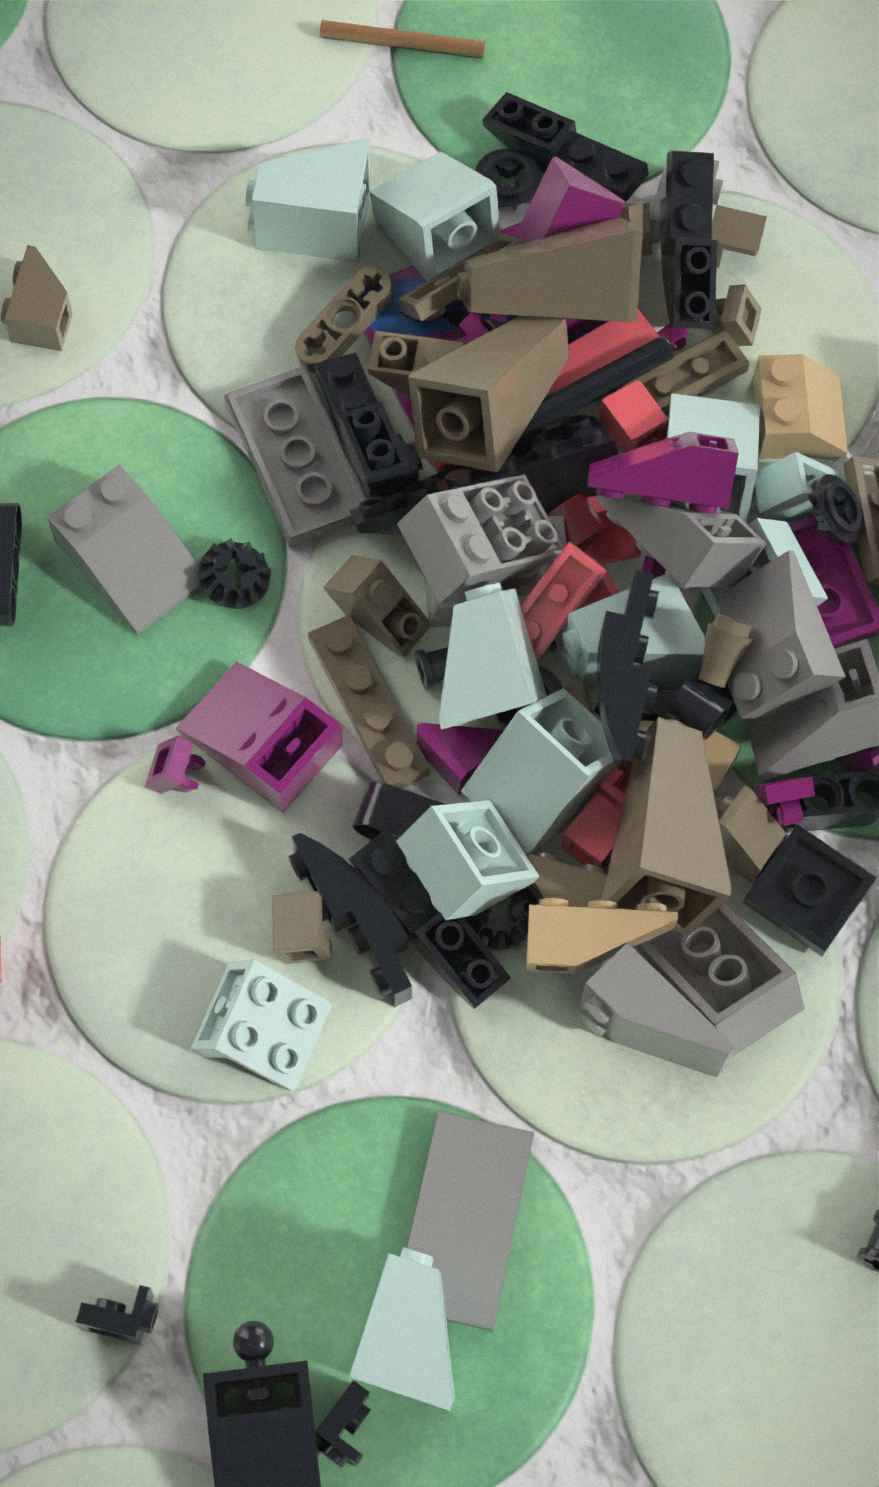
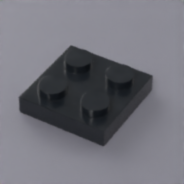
M797 824L746 894L742 903L822 957L877 877Z

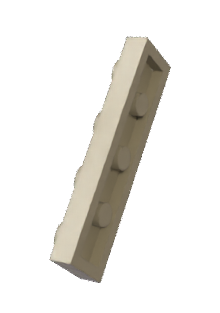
M350 615L308 632L309 642L382 783L402 788L429 776L430 767Z

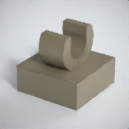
M746 284L729 285L727 297L716 300L715 310L722 317L715 319V329L711 330L715 335L727 330L737 346H752L762 308Z

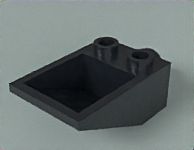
M260 1321L243 1323L237 1328L233 1336L234 1351L240 1359L245 1361V1368L203 1373L214 1486L321 1487L308 1361L266 1366V1358L273 1350L274 1336L271 1329ZM284 1382L292 1384L295 1388V1396L288 1403L278 1401L275 1396L277 1386ZM231 1389H238L243 1393L244 1402L238 1409H229L225 1405V1394Z

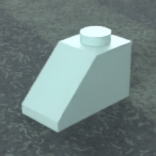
M795 452L757 471L755 479L756 491L754 493L755 503L760 514L777 521H786L788 524L813 517L811 515V512L814 510L813 505L808 498V495L812 493V482L826 474H833L847 484L846 476L837 470Z

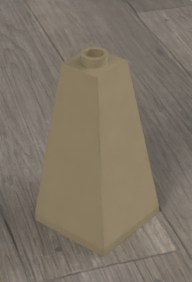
M611 218L465 260L464 273H458L457 276L458 300H463V305L470 313L637 322L643 231L623 218Z
M519 316L410 374L408 382L418 457L497 472L502 467V464L509 456L569 360L566 318Z
M658 717L646 730L647 738L641 760L635 758L633 760L601 900L616 902L617 909L637 910V905L640 903L664 904L667 906L666 911L678 912V920L672 930L689 935L731 896L732 887L702 731L684 726L676 720Z

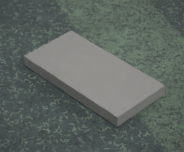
M306 365L225 394V404L289 548L355 525L349 510L359 507V504L366 500L367 497Z
M438 1111L407 1248L432 1256L434 1259L431 1267L441 1272L447 1322L493 1332L534 1132Z

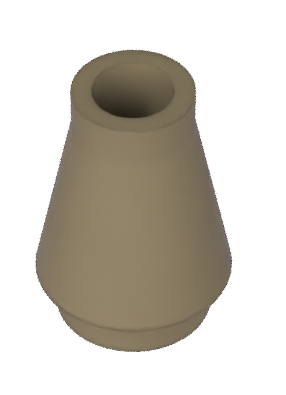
M717 613L713 624L708 623L702 667L698 678L707 683L725 688L728 678L753 641L749 637L753 626Z

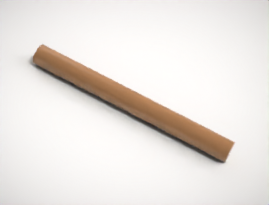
M322 20L320 26V37L484 58L485 41L328 20Z

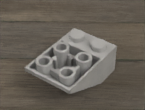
M525 474L428 494L397 523L439 604L465 598L464 592L505 582L555 560L565 548Z
M624 494L622 499L608 498L597 495L595 498L608 511L607 517L617 526L626 529L637 540L636 546L647 556L655 558L666 569L665 575L667 578L681 588L734 586L741 581L767 544L734 513L717 510L715 514L696 512L689 509V503L671 500L670 506H657L643 502V495Z
M868 639L835 649L846 676L845 678L774 720L745 718L761 781L785 775L821 762L831 761L870 747L879 746V673Z

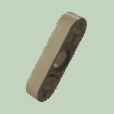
M368 266L359 270L300 334L295 343V351L301 366L306 365L308 371L315 374L314 364L343 356L389 305L393 298V288L390 276L384 269L377 266ZM379 283L381 289L380 292L377 293L376 291L371 290L366 295V285L375 287ZM362 301L364 303L365 309H362V307L360 306V303ZM343 311L352 312L357 316L356 321L348 328H338L333 324V319L338 313ZM324 330H327V332L329 333V337L327 339ZM311 346L315 349L323 346L325 353L322 355L314 353L310 356L308 349Z

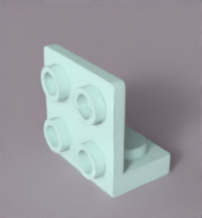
M256 960L229 962L190 1050L205 1058H229L286 1090H295L331 1009V1003Z

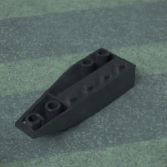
M585 414L575 415L564 420L562 426L550 430L543 428L518 441L497 472L456 465L385 496L368 498L362 501L359 507L349 510L359 533L403 535L397 523L426 495L525 474L544 511L548 514L578 493L584 494L586 499L597 496L596 488L588 487L589 466L592 463L619 455L616 439L594 416L589 417Z

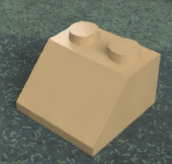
M803 354L759 355L752 378L753 403L760 405L758 458L782 459L795 452L808 458L847 457L848 450L840 376Z

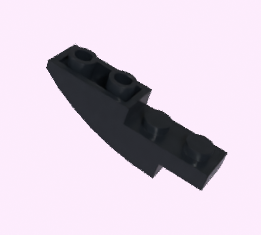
M508 92L501 97L482 120L483 126L506 147L517 149L530 155L537 162L542 173L545 174L552 158L558 157L626 202L649 175L646 162L577 133L574 120Z
M670 151L667 153L666 198L660 200V243L663 286L670 328L715 329L717 240H712L714 153Z
M356 352L314 364L316 378L329 406L331 421L351 463L366 484H371L410 472L409 462L382 401H377Z
M635 570L631 581L624 614L611 611L605 612L597 654V698L601 723L618 770L628 771L632 758L639 760L642 758L647 738V731L639 730L642 713H652L658 688L656 685L649 684L652 669L633 665L634 663L643 664L649 636L640 634L644 618L653 619L659 591L650 590L654 574Z
M387 828L348 858V860L384 898L407 933L411 944L454 991L475 1009L509 981L511 977L464 917L445 920L443 915L433 906L431 896L418 875L407 864L406 856L396 842L397 839Z
M302 833L292 836L294 853L288 856L289 861L299 881L308 879L313 891H317L321 895L322 922L329 920L335 933L353 925V927L347 929L349 937L359 955L367 952L374 966V969L369 971V975L380 997L389 995L394 1007L411 1000L412 985L396 954L408 949V935L393 910L368 880L340 855Z

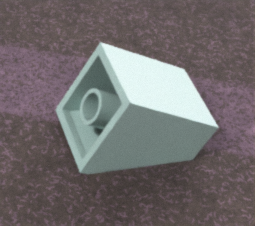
M357 139L259 163L256 180H249L246 189V207H250L248 230L255 232L256 248L358 262L370 195L369 140Z
M439 152L429 159L417 163L413 168L391 180L383 182L377 188L370 191L374 221L426 281L501 237L496 185L492 180L443 152Z
M672 393L665 439L689 431L735 439L739 455L729 509L717 507V510L737 514L746 523L758 466L760 405Z
M664 574L652 580L650 590L659 591L658 601L653 619L644 618L640 634L649 636L643 664L634 663L633 665L652 669L649 684L658 686L657 690H679L691 677L701 670L706 638L679 587L672 583ZM629 589L570 612L568 615L566 632L563 633L564 646L563 651H560V658L566 673L570 677L575 675L579 683L586 685V689H597V654L605 612L611 611L624 614Z
M500 583L486 585L464 592L467 601L454 605L439 714L441 730L528 705L547 696L515 588L502 591Z
M563 688L519 710L461 792L472 802L491 800L525 853L531 854L550 843L599 789V785L614 770L616 764L609 750L602 723Z
M403 1247L400 1257L388 1253L349 1377L451 1411L455 1401V1391L441 1272L431 1267L434 1260L432 1256Z

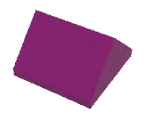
M553 157L516 235L524 243L607 219L618 218L626 201L558 157Z

